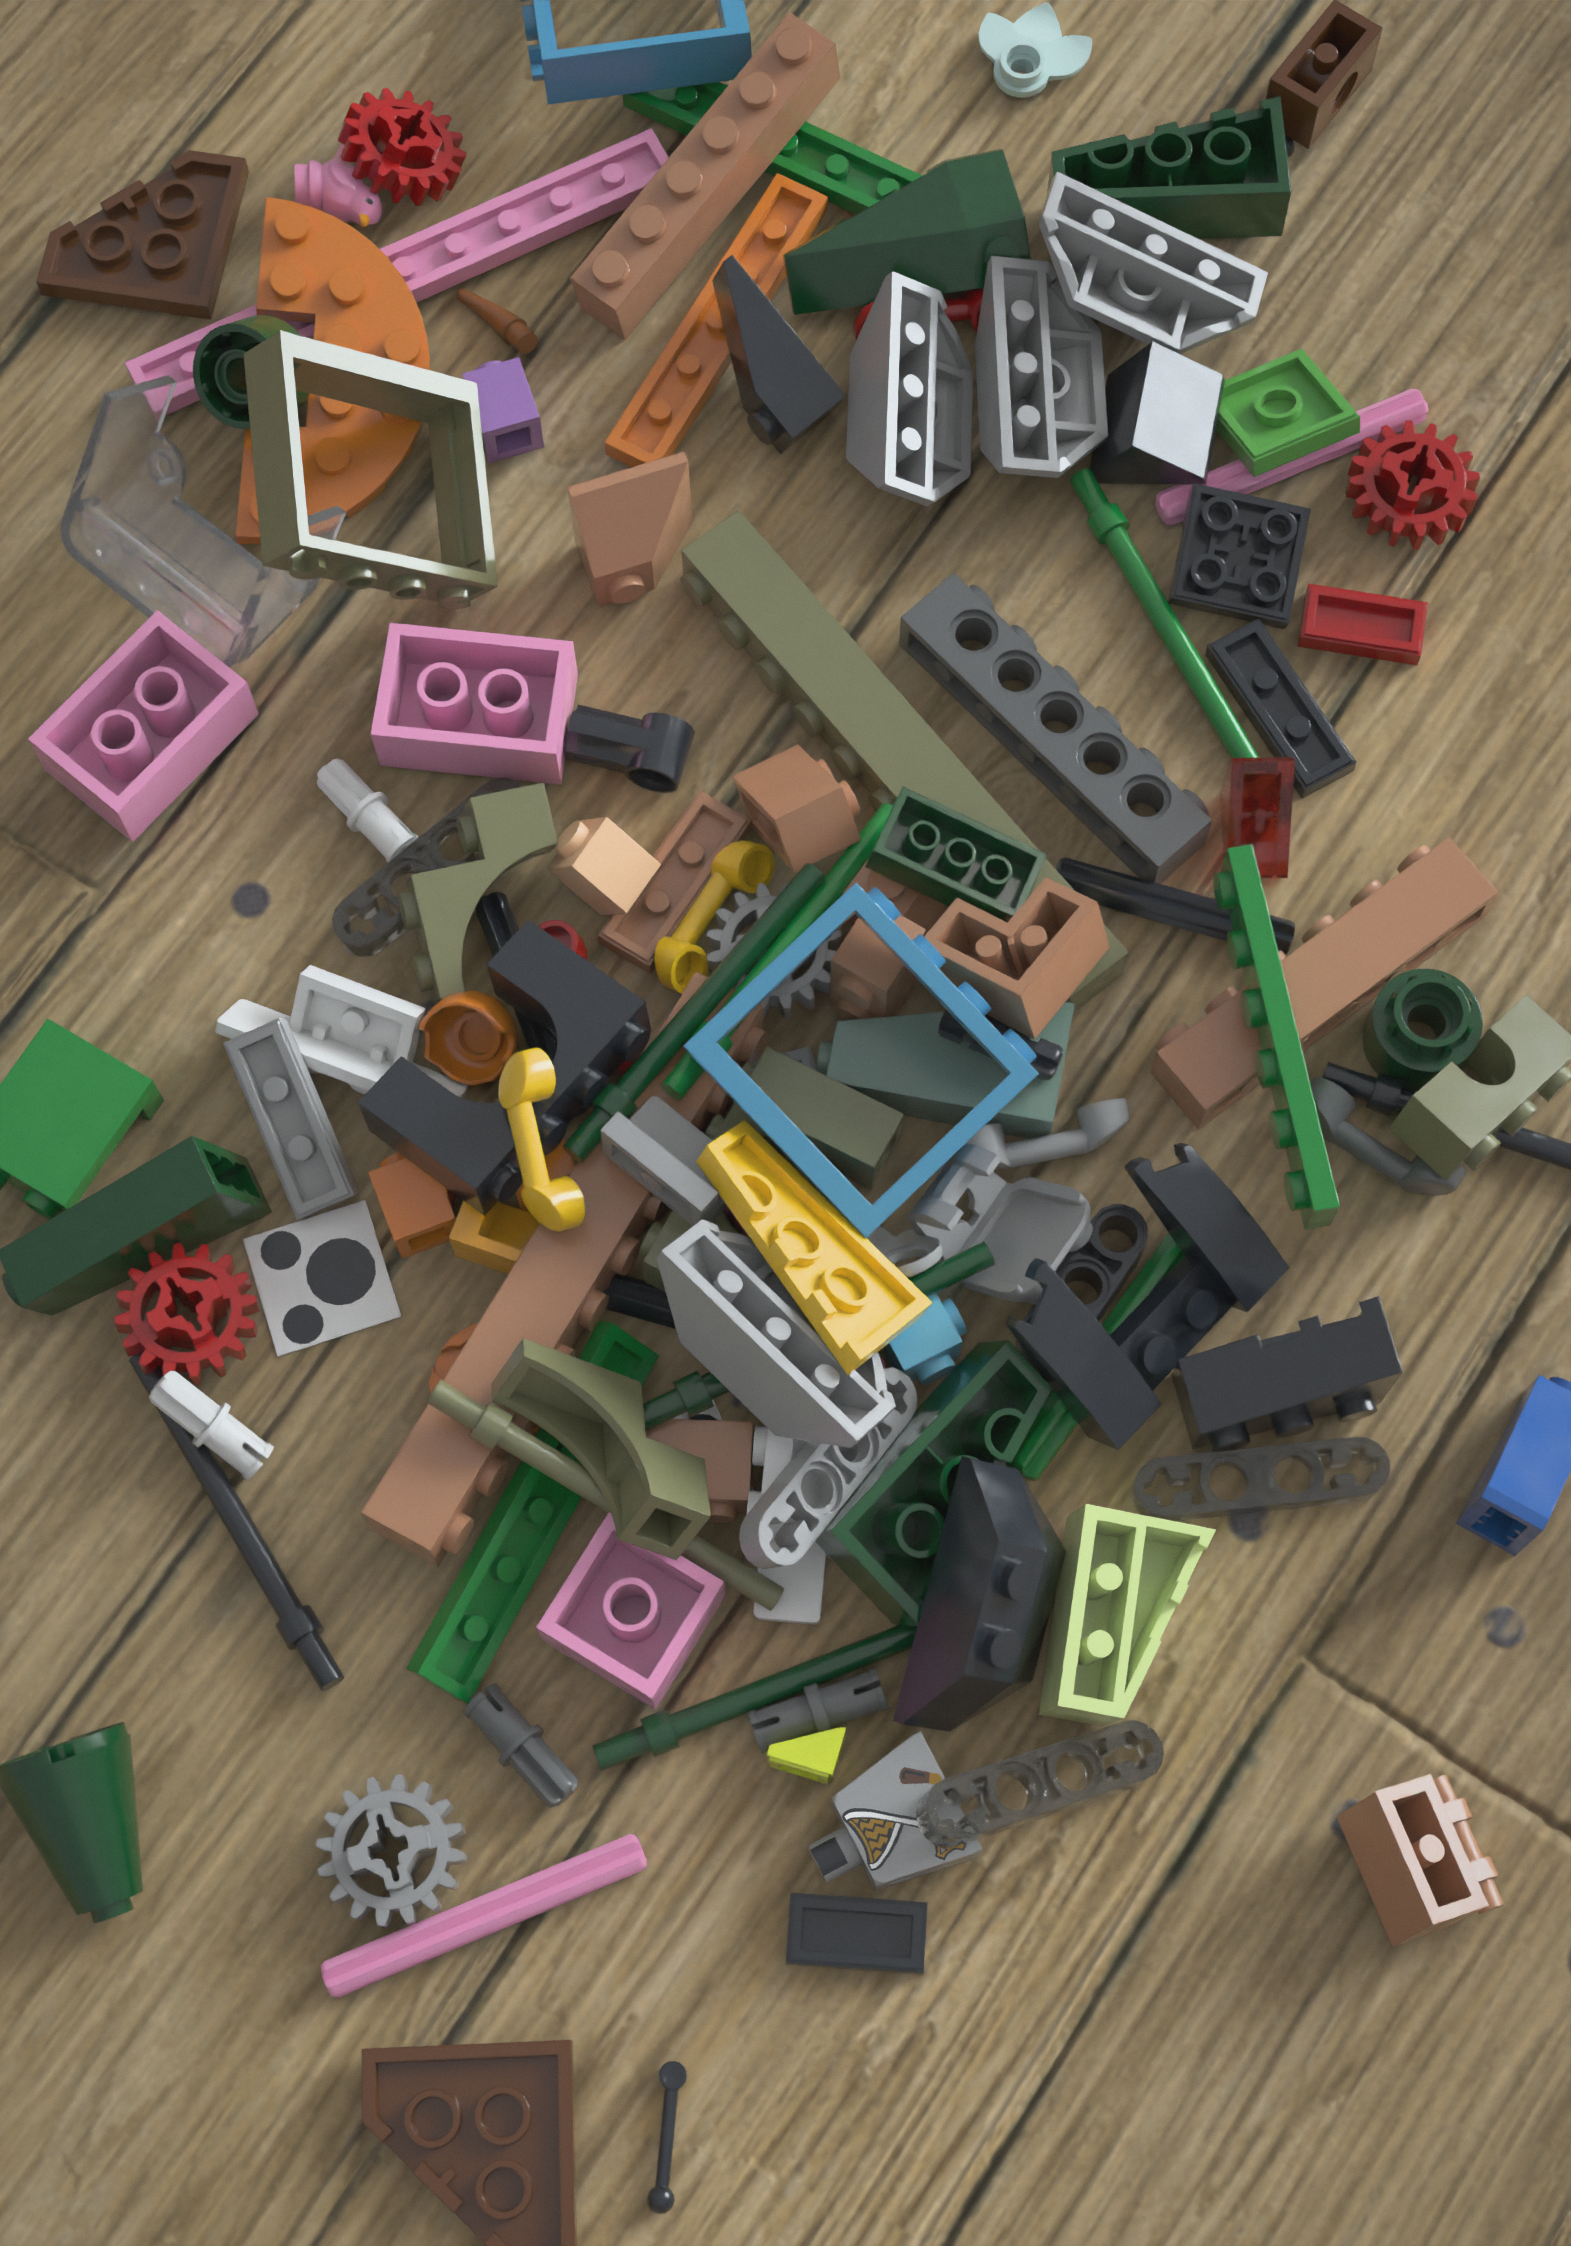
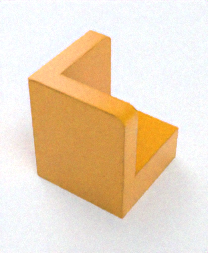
M463 1201L449 1240L455 1256L509 1274L540 1223L530 1212L500 1203L499 1201L485 1216Z

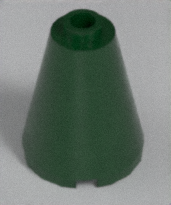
M125 1723L113 1724L0 1764V1788L76 1915L90 1912L93 1922L98 1923L133 1910L131 1897L143 1891L131 1735L128 1734Z

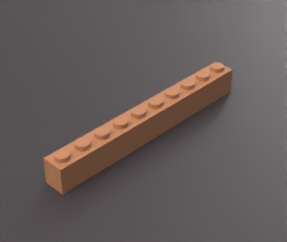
M695 972L656 1037L708 977ZM731 989L705 1019L706 1022H709L718 1013L734 990ZM759 1004L750 1012L730 1038L733 1045L727 1054L741 1068L744 1063L750 1062L754 1064L757 1061L768 1039V1032L764 1030L762 1004ZM683 1045L634 1102L637 1110L633 1115L650 1097L657 1096L703 1132L713 1114L724 1115L732 1099L706 1071L703 1072L681 1101L672 1098L662 1089L661 1084L687 1052ZM602 1141L583 1163H577L569 1176L577 1183L584 1198L585 1217L582 1224L561 1232L552 1231L541 1223L539 1224L443 1379L444 1382L485 1407L489 1402H492L491 1383L523 1338L567 1355L576 1356V1351L572 1347L584 1327L592 1330L606 1310L609 1296L603 1292L609 1287L612 1277L617 1273L625 1276L630 1271L642 1245L638 1238L648 1221H659L668 1208L665 1203L603 1154ZM492 1402L513 1415L510 1422L526 1432L532 1433L537 1425L536 1423L507 1407ZM428 1404L361 1513L371 1531L439 1568L448 1552L453 1555L457 1554L467 1541L474 1525V1519L470 1515L482 1495L491 1497L502 1483L508 1469V1462L504 1460L508 1452L497 1445L493 1450L487 1448L469 1437L471 1429Z

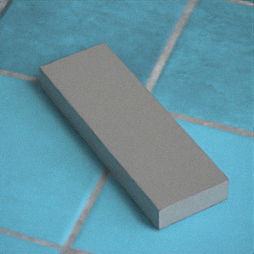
M287 1018L275 1019L224 1042L223 1045L296 1220L304 1219L359 1195L356 1183Z

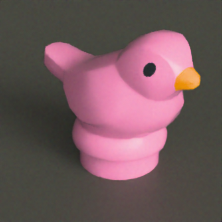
M341 144L336 156L323 164L315 160H309V164H295V202L321 210L343 222L352 221L361 227H366L380 221L382 216L381 198L378 194L370 192L371 188L366 186L362 179H355L352 176L355 169L354 165L341 159V153L345 145Z

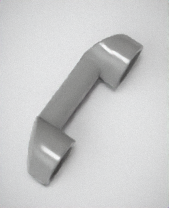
M1124 1098L1112 1099L1076 1109L1079 1129L1006 1143L1002 1124H987L967 1144L976 1145L1002 1157V1160L995 1169L1002 1170L1090 1153L1110 1140L1129 1122L1130 1115L1127 1101Z

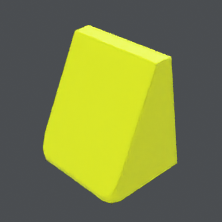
M835 1728L771 1744L767 1752V1763H769L771 1768L828 1785V1782L832 1783L847 1728Z

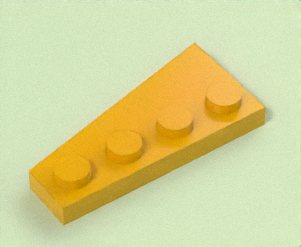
M745 1120L709 1143L696 1160L706 1177L719 1192L721 1198L847 1375H850L915 1323L932 1304L897 1267Z

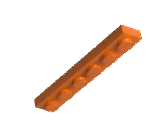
M776 174L605 440L606 455L630 467H635L674 454L732 362L712 282L721 264L733 255L769 301H771L786 277L783 254L811 238L828 211L827 196L781 174Z

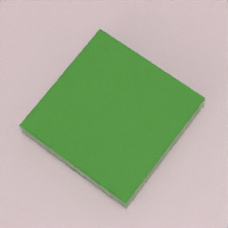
M1299 349L1225 380L1216 431L1253 477H1256L1360 433V416L1305 351Z

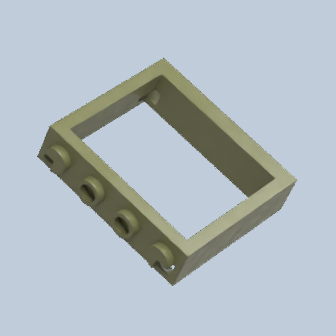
M278 331L244 353L263 566L289 571V575L296 579L307 580L320 577L339 581L341 587L349 590L373 588L390 592V596L394 599L411 600L422 598L437 601L441 608L451 610L467 608L471 606V600L498 587L477 383L284 331ZM296 390L428 423L442 563L309 535Z

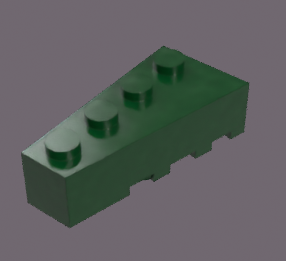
M1281 97L1260 101L1259 109L1236 114L1233 108L1210 113L1209 121L1179 128L1177 121L1155 126L1154 133L1132 140H1129L1125 134L1052 151L1047 194L1053 177L1059 172L1197 239L1282 236L1292 191Z
M1009 1340L978 1343L916 1409L910 1422L815 1541L892 1624L914 1627L918 1625L961 1457L964 1456L1005 1466L1006 1462H1012L1052 1389L1048 1382Z

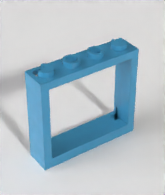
M521 0V2L532 1V4L522 6L526 40H538V44L528 46L533 82L544 80L548 105L733 80L752 58L751 36L744 0H715L720 28L559 50H557L550 0Z
M856 882L684 1045V1048L824 1197L867 1238L1039 1073L1030 1065L1037 1056L1029 1045L1012 1029H1009L1002 1035L986 1019L985 1015L992 1009L984 998L966 981L957 988L943 974L940 968L946 963V960L940 952L921 934H918L911 940L894 922L901 915L895 905L878 888L873 887L866 893ZM854 914L1008 1074L1001 1083L872 1205L718 1044Z

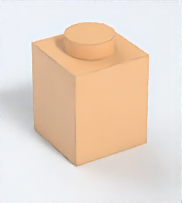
M608 817L577 820L570 824L557 839L558 844L554 846V849L558 853L547 867V870L598 914L613 915L628 913L661 864Z

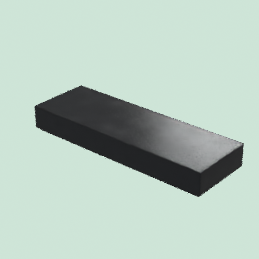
M1259 618L1207 645L1205 656L1302 799L1354 771L1357 761Z

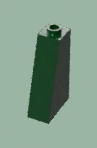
M190 1136L1 1248L0 1260L6 1271L2 1275V1281L10 1298L21 1308L53 1316L130 1280L128 1272L131 1268L141 1270L144 1273L150 1271L152 1268L148 1254L152 1251H155L164 1261L173 1259L172 1251L176 1243H181L186 1254L199 1248L201 1244H208L267 1216L272 1211L246 1157L197 1137Z

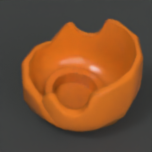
M477 990L447 995L428 1011L418 1027L419 1030L424 1031L425 1059L439 1066L441 1071L451 1080L468 1086H476L497 1080L501 1076L506 1062L518 1049V1033L513 1016L496 997Z

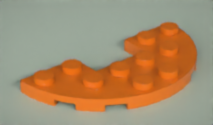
M266 197L256 304L257 315L274 316L286 321L315 323L314 340L431 371L428 339L422 315L408 285L388 257L355 228L328 213L290 200ZM309 394L306 427H299L309 535H314V530L327 526L344 516H347L349 519L386 489V483L400 468L405 458L408 459L411 455L424 422ZM245 429L236 540L237 544L261 545L250 429Z

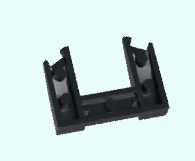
M1181 1142L1174 1145L1175 1155L1180 1161L1179 1164L1154 1172L1149 1159L1138 1157L1130 1160L1124 1166L1185 1257L1116 1330L1109 1335L1046 1261L1035 1258L1029 1264L1025 1277L1038 1282L1043 1288L1030 1323L1008 1316L1006 1321L1007 1327L1087 1437L1117 1450L1160 1407L1162 1403L1153 1390L1174 1369L1178 1359L1184 1358L1231 1307L1248 1313L1290 1268L1268 1236L1234 1193L1190 1145Z

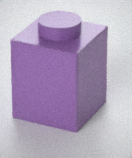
M519 357L504 362L489 361L473 371L462 373L464 380L477 383L483 448L488 464L544 447L540 416Z

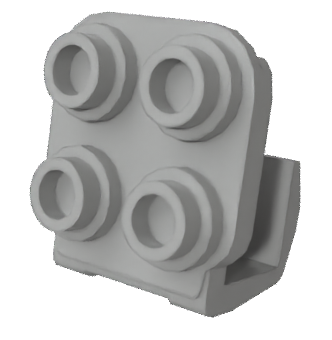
M966 1143L945 1163L922 1198L919 1199L909 1213L908 1218L920 1235L938 1238L943 1250V1255L939 1262L983 1241L987 1244L993 1255L995 1265L960 1281L965 1287L1007 1301L1037 1304L1043 1288L1038 1282L1025 1277L1029 1264L1035 1258L1046 1261L1055 1271L1068 1252H1074L1088 1242L1093 1232V1226L1090 1223L1091 1207L1089 1202L1079 1191L1072 1187L1029 1177L1023 1178L1014 1184L1007 1183L993 1172L1002 1160V1157L979 1146ZM965 1190L969 1197L968 1208L973 1212L968 1222L960 1220L964 1212L955 1206Z

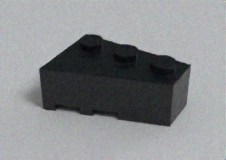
M1377 1296L1359 1302L1361 1313L1357 1317L1322 1325L1320 1316L1317 1315L1298 1321L1300 1331L1263 1340L1257 1334L1178 1359L1171 1376L1192 1449L1211 1445L1213 1453H1223L1250 1444L1249 1435L1274 1429L1277 1438L1289 1437L1312 1429L1314 1427V1419L1337 1414L1339 1422H1349L1376 1413L1378 1411L1376 1404L1383 1401L1403 1373L1380 1297Z

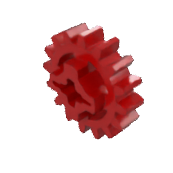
M383 88L379 99L369 92H365L359 104L351 103L339 133L338 142L345 145L341 153L342 161L356 162L352 176L355 179L368 177L373 181L370 192L377 194L384 188L391 191L393 203L399 204L403 195H409L416 206H422L426 195L438 202L442 199L445 190L452 191L466 158V152L459 149L463 136L461 133L447 130L452 120L449 115L436 117L431 113L434 105L432 101L427 100L422 105L414 103V98L410 91H405L402 99H395L389 88Z
M1412 420L1405 421L1402 433L1397 435L1388 425L1382 426L1378 440L1375 441L1366 437L1362 442L1358 456H1353L1347 474L1350 478L1345 491L1346 497L1356 499L1351 514L1354 519L1370 517L1371 520L1366 532L1370 536L1378 533L1381 529L1388 531L1389 546L1394 547L1399 542L1400 537L1404 536L1409 537L1413 550H1419L1424 536L1427 535L1437 545H1440L1445 540L1448 528L1459 533L1463 528L1467 514H1471L1478 497L1474 492L1480 480L1479 472L1468 471L1473 454L1471 451L1458 454L1454 451L1458 440L1455 434L1446 437L1443 441L1436 438V424L1430 423L1424 434L1416 433ZM1413 475H1417L1418 479L1413 494L1408 495L1407 490Z
M176 1243L172 1251L173 1259L164 1261L160 1255L152 1251L148 1254L152 1268L150 1271L144 1273L141 1270L131 1268L128 1272L135 1290L118 1291L116 1295L119 1306L129 1311L114 1317L118 1333L129 1334L121 1342L127 1356L142 1353L139 1365L142 1372L146 1375L153 1372L159 1365L163 1367V1376L170 1370L176 1371L178 1374L180 1372H188L194 1386L201 1385L202 1370L211 1367L219 1377L225 1376L226 1370L223 1359L230 1355L243 1361L247 1355L243 1344L239 1340L240 1337L253 1338L257 1336L258 1332L256 1322L245 1317L259 1312L257 1297L245 1294L252 1287L247 1272H242L231 1276L235 1265L232 1256L229 1254L219 1258L216 1263L211 1262V1253L209 1246L206 1244L200 1245L195 1257H186L181 1243ZM183 1277H198L205 1280L198 1282ZM158 1290L160 1295L156 1308L147 1312V1319L144 1320L147 1304ZM175 1297L179 1298L184 1307L187 1306L191 1312L197 1313L200 1331H196L191 1321L187 1322L182 1315L177 1314L178 1308ZM231 1307L228 1324L223 1333L217 1338L214 1333L218 1320L227 1316V1309ZM172 1346H177L193 1351L177 1352L168 1349Z

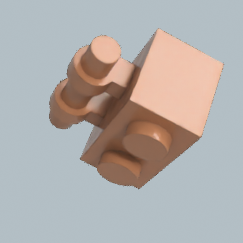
M1431 1774L1375 1791L1336 1816L1392 1947L1447 1929L1476 1912L1481 1915L1504 1905L1493 1881L1499 1875L1491 1857L1482 1856L1467 1822L1473 1818L1464 1798H1456L1447 1775L1432 1779Z

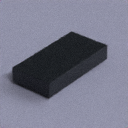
M791 1893L786 1965L923 1975L928 1902Z

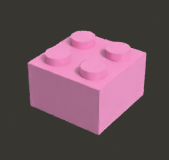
M609 1512L536 1628L542 1641L656 1710L726 1597L724 1581L681 1555L677 1560L618 1540L612 1514Z

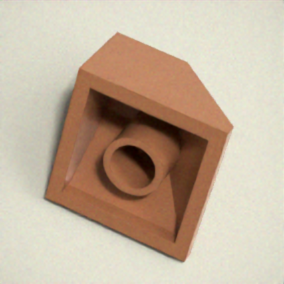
M685 451L568 487L576 548L598 607L612 602L615 604H627L637 600L645 592L654 590L692 524L689 464Z

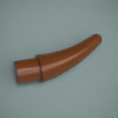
M459 289L456 292V298L483 319L506 344L514 346L522 354H528L534 350L538 341L537 336L527 327V323L523 319L465 289Z

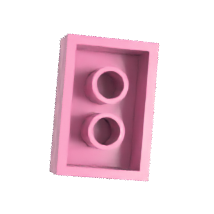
M157 610L28 740L45 771L133 843L259 715L247 681Z
M390 623L371 729V738L380 766L562 785L567 727L573 712L578 679L573 641Z

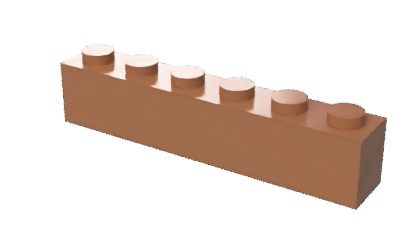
M791 12L785 16L570 277L578 303L583 311L624 340L629 337L840 80L835 42Z
M1450 837L1432 850L1426 845L1418 847L1397 867L1398 875L1384 885L1379 880L1369 883L1350 901L1349 905L1352 909L1337 920H1334L1331 915L1320 919L1302 936L1301 940L1304 944L1288 956L1283 951H1278L1303 1052L1377 998L1382 988L1394 977L1406 971L1416 969L1488 914L1499 892ZM1233 986L1227 988L1206 1006L1204 1011L1207 1015L1190 1028L1184 1022L1178 1024L1168 1031L1155 1046L1158 1052L1155 1056L1151 1074L1198 1130L1260 1085L1255 1064V1053L1257 1050H1262L1257 1028H1247L1241 1005V992L1247 990V986L1239 992Z

